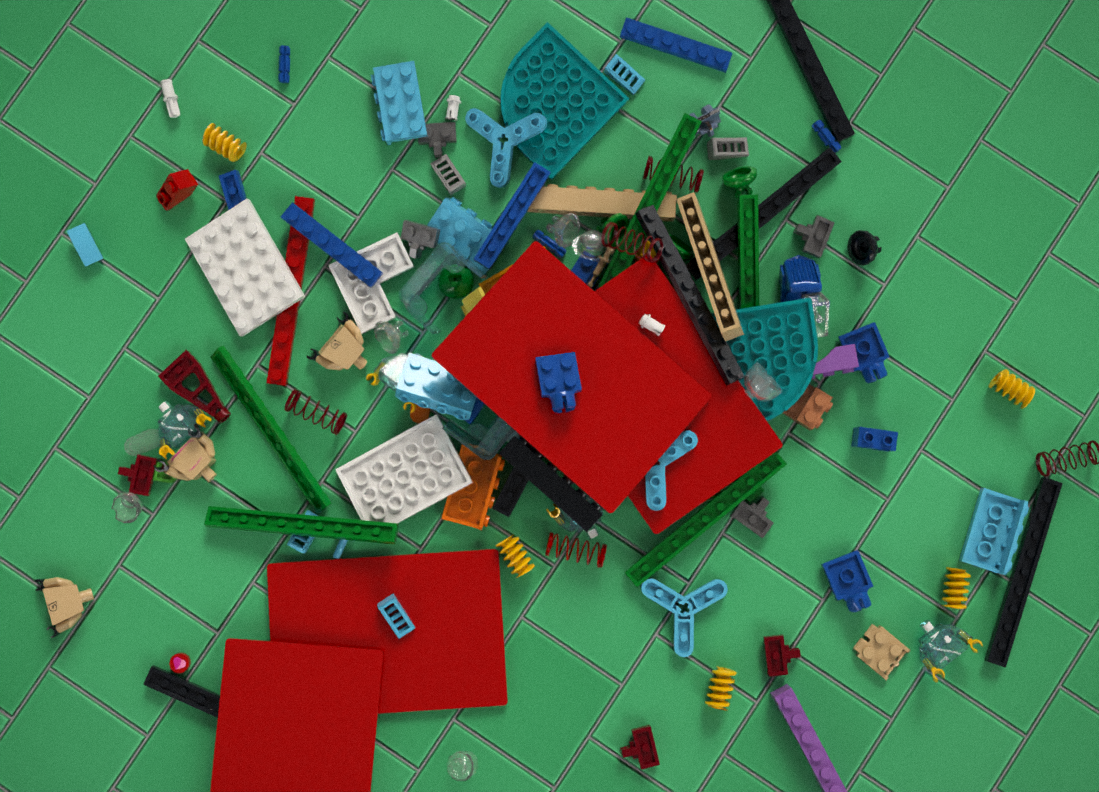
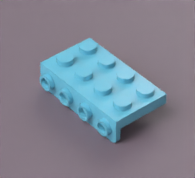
M409 61L374 67V74L371 75L372 85L376 86L377 93H374L376 105L379 104L380 111H377L379 123H383V129L380 130L382 141H386L389 146L392 142L428 136L415 62Z
M455 197L445 198L427 226L441 229L438 244L484 277L489 269L475 262L474 257L491 232L493 225L485 219L481 221L477 218V213L472 209L467 208L466 210L461 206L462 202Z
M409 353L396 388L395 397L403 402H412L422 408H430L441 414L455 416L459 420H469L476 396L436 361Z
M981 488L959 561L997 574L1007 575L1012 568L1011 560L1013 554L1017 551L1018 536L1023 531L1022 523L1024 517L1029 511L1028 501Z

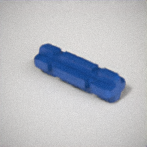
M281 45L279 47L280 73L278 74V80L280 83H289L290 48L289 46Z
M817 120L813 123L812 129L818 132L817 135L823 143L829 146L834 153L838 152L841 149V145L838 141H834L835 138L827 127H823V122Z
M537 230L532 237L535 241L541 242L542 246H545L550 252H554L558 258L564 257L566 249L562 246L559 247L558 243L547 235L544 236L542 231Z

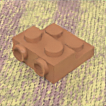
M809 384L798 401L782 414L808 430L818 429L823 421L821 418L824 411L827 413L833 405L830 402L833 397Z

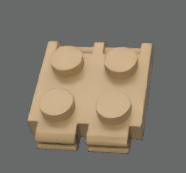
M872 624L864 633L868 640L860 638L853 649L857 651L856 656L887 681L891 671L895 666L898 667L900 665L899 661L911 650L882 626L876 627Z

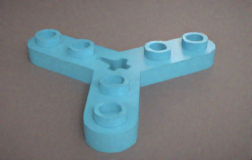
M476 108L470 109L465 116L466 123L493 144L490 181L492 185L499 188H504L510 181L513 147L542 133L547 127V119L540 113H533L505 128ZM505 135V137L508 138V142H504L503 145V143L500 142V138H503Z
M689 430L683 431L659 458V465H654L645 475L646 503L650 509L659 511L665 507V466L696 447L698 438L694 432Z
M648 578L641 584V591L646 597L674 613L673 647L676 654L680 657H688L694 649V614L725 597L728 591L726 583L720 579H714L685 596H682L654 578ZM675 602H678L682 605L688 603L687 607L689 608V610L687 612L683 611V613H681L680 607L677 606Z

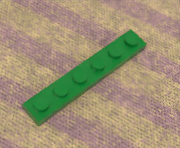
M758 194L737 195L739 309L760 306Z

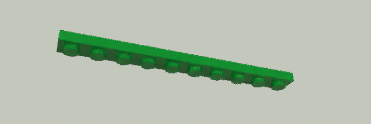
M684 113L636 212L651 205H654L656 211H658L702 121ZM634 214L626 230V236L633 229L635 230V239L641 232L645 237L646 234ZM633 231L628 236L626 248H628L632 242L634 235ZM642 234L636 241L635 251L641 245ZM625 239L619 246L620 250H625ZM634 242L627 250L629 253H634ZM617 249L598 288L629 268L635 254L628 255L626 251L620 252Z
M224 345L217 348L210 358L316 513L319 514L332 504L327 494L324 493L316 478L313 477L305 462L302 461L295 447L291 445L284 431L278 426L273 415L265 407L264 402L259 398L253 386L248 382L242 370L233 360L231 354Z
M777 451L736 479L624 573L636 587L640 586L786 466L787 463Z
M208 506L204 522L206 527L384 544H396L398 532L397 523Z

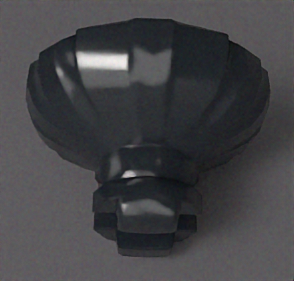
M863 230L855 231L850 235L847 248L852 261L857 265L864 266L875 260V257L882 249V247L878 248L877 241L880 240L879 237Z

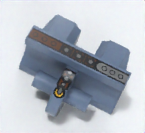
M708 104L701 109L702 116L697 118L695 113L689 114L702 121L696 135L700 133L702 136L707 133L709 137L713 136V129L717 128L721 122L718 107L714 109Z

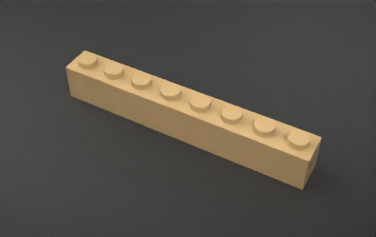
M548 184L547 187H542L527 212L593 217H611L614 214L621 213L626 215L628 219H632L646 190L638 193L632 189H624L623 191H615L614 188L596 190V187L578 189L577 186L573 185L560 188L556 184ZM672 192L666 193L657 211L662 221L673 222L675 219L677 195H672Z
M694 192L680 197L676 200L720 332L725 341L742 336L744 332L699 201Z

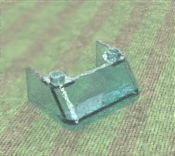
M448 242L439 243L399 291V299L409 314L432 334H439L441 330L424 316L427 312V304L421 296L445 268L449 272L459 273L467 266L480 278H487L483 271Z
M496 415L488 428L480 423H473L467 430H464L451 419L442 428L484 460L492 459L514 431L498 415Z

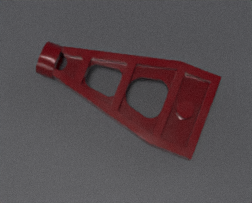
M185 350L158 375L170 390L214 417L219 424L231 416L230 411L223 405L203 366L188 350ZM191 373H195L200 381V386L194 392H190L182 386V382ZM205 389L212 396V401L208 405H204L197 398Z

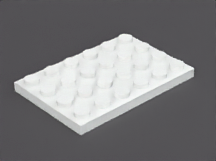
M249 199L240 202L185 238L239 336H245L305 297Z
M437 414L335 469L360 519L365 521L398 524L473 483Z

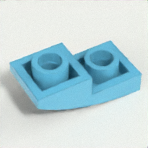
M85 223L67 230L85 267L103 259Z

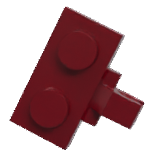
M137 454L136 462L131 464L130 468L119 467L118 474L128 476L127 481L131 482L129 493L150 496L155 472L153 465L156 466L158 458Z
M782 634L763 636L768 676L788 675L787 663H791V658L801 657L800 649L789 648V645H785Z
M646 725L631 729L633 740L629 741L630 745L620 748L623 758L633 756V759H638L641 770L660 765L651 726Z

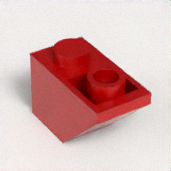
M188 169L171 173L159 189L156 197L164 209L168 211L191 196L198 183Z

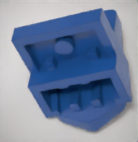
M801 255L785 260L784 265H780L779 273L780 302L811 298L812 305H819L822 283L818 264L814 260Z

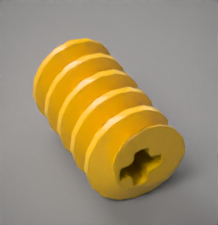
M211 123L206 128L202 139L204 146L209 147L220 155L222 154L224 158H228L231 162L239 160L247 147L246 142L241 144V139L239 138L234 141V135L228 136V131L222 132V128H216L214 123Z
M1007 369L999 372L989 384V388L996 385L995 392H999L1002 389L1001 396L1004 397L1009 394V401L1016 398L1015 405L1022 402L1021 409L1031 402L1035 394L1033 386L1029 387L1027 382L1022 383V379L1016 378L1014 374H1009Z
M513 535L495 546L503 547L499 553L507 554L503 560L511 561L507 567H514L511 574L518 573L516 577L518 578L532 570L535 565L528 564L531 560L530 557L524 558L527 551H520L523 544H516L519 537H512Z
M946 567V570L950 571L951 574H945V577L950 579V581L944 582V585L948 586L949 589L943 590V593L947 594L948 597L942 598L947 604L941 606L966 609L967 605L961 602L968 600L963 594L969 593V590L964 588V586L970 585V582L966 581L965 578H969L971 575L963 569Z
M716 666L718 670L711 671V673L716 675V678H710V681L715 684L708 686L713 693L706 694V696L711 698V701H705V704L715 709L727 711L725 707H729L730 702L726 699L732 698V695L727 691H733V687L730 684L735 683V679L731 676H735L737 672Z

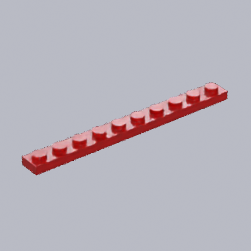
M295 196L294 204L313 218L315 199ZM290 226L285 262L302 290L309 239ZM300 301L285 309L276 317L266 382L268 384L287 386Z

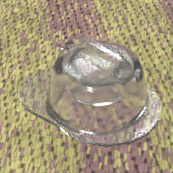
M588 230L578 235L573 242L574 252L581 258L599 262V255L603 257L607 250L606 246H603L601 242L602 234L596 230ZM617 248L614 249V250H615L614 253L611 254L610 257L608 258V260H609L610 262H611V260H612V258H613V256H614V254H615Z

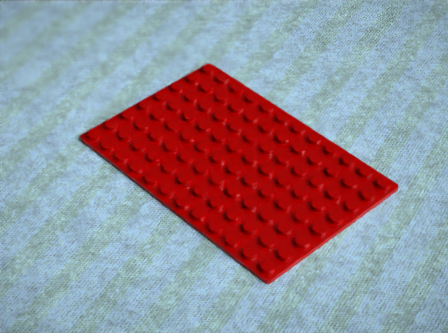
M534 241L432 353V358L608 513H613L712 397L710 392L537 241ZM575 352L582 391L574 395L576 401L574 410L566 412L563 402L562 413H556L552 410L550 398H542L535 358Z
M643 257L595 292L712 395L711 399L683 430L692 431L697 435L698 443L696 447L665 466V507L659 511H654L648 507L646 503L645 476L628 495L653 533L659 534L782 448L783 444L741 383L737 380L726 386L677 292L656 262H647ZM644 314H650L651 318L665 325L660 336H657L645 327L641 328L642 325L639 324V321Z
M497 549L281 562L267 565L270 641L382 650L384 655L378 714L503 706L507 704L499 551ZM393 593L415 626L414 630L400 639L377 606L380 601ZM392 603L391 605L387 606L385 609L390 608L391 606L394 605V603ZM396 609L395 611H393L392 613H390L389 616L391 617L392 615H394L395 613H397L399 610ZM400 616L399 618L394 620V624L401 620L403 616ZM407 622L399 626L398 630L408 625Z
M228 638L225 642L210 792H371L384 652L380 649Z

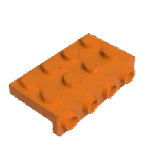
M462 444L459 456L473 483L447 497L441 519L483 530V526H488L490 518L487 515L488 508L493 507L495 497H492L494 489H498L500 478H497L499 470H503L505 460L502 459L500 454Z

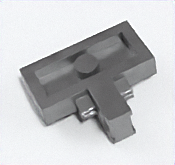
M456 123L426 124L428 136L418 138L419 145L429 144V148L434 147L435 158L442 157V147H446V143H457Z
M817 215L812 225H796L793 233L803 236L801 240L805 241L802 251L821 258L835 222Z
M404 220L400 239L409 241V246H411L409 257L421 258L422 250H425L426 246L437 248L441 229Z
M761 497L757 504L752 502L751 505H748L742 501L731 514L733 518L761 538H764L774 522L765 517L767 512L764 509L769 504V501L764 497Z

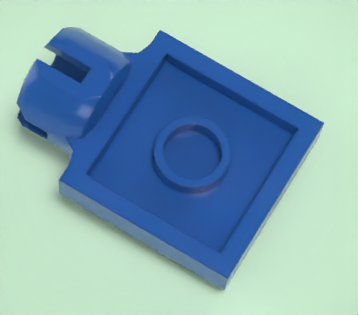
M875 322L838 337L841 346L855 344L859 367L854 368V372L860 371L867 383L877 381L875 374L878 380L887 376L884 360L890 356Z
M575 352L536 357L535 362L542 398H550L552 410L556 413H562L563 402L566 412L574 410L576 406L574 395L582 391Z
M858 550L821 564L836 601L843 599L850 612H858L862 608L866 609L871 606V600L867 592L869 588L874 586Z

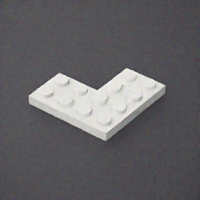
M398 233L357 251L358 254L383 272V275L372 288L337 261L328 265L361 334L396 318L380 284L414 268Z

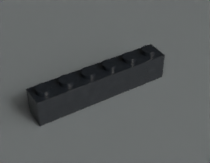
M514 436L499 454L588 532L603 515L600 512L602 508L594 501L589 503L585 499L587 495L581 489L575 490L570 485L573 482L565 475L561 478L556 473L558 469L553 464L543 462L541 460L543 456L536 449L532 452L527 447L529 443L525 439Z

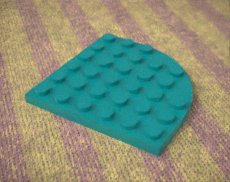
M548 22L515 55L508 67L501 88V112L505 127L533 113H540L547 119V127L542 133L516 145V147L532 163L535 162L550 171L549 179L551 181L629 101V97Z
M811 298L736 309L744 335L726 342L745 376L738 381L766 421L775 418L794 405L803 395L813 377L818 357V340ZM711 313L715 322L717 323L715 314Z

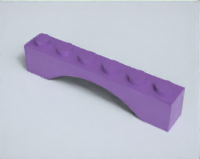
M855 344L833 348L827 356L816 363L812 379H815V375L823 374V377L833 376L835 371L842 370V374L854 372V368L859 367Z
M785 684L770 692L801 747L822 791L847 792L793 689L788 684Z

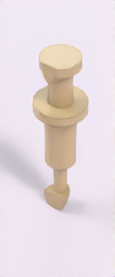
M606 247L607 250L604 256L599 255L600 261L593 271L591 281L588 282L590 288H592L596 277L600 276L607 263L610 264L608 258L614 253V249Z

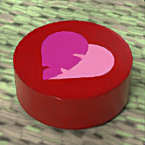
M177 653L171 657L169 665L173 672L183 673L189 669L191 660L187 654Z

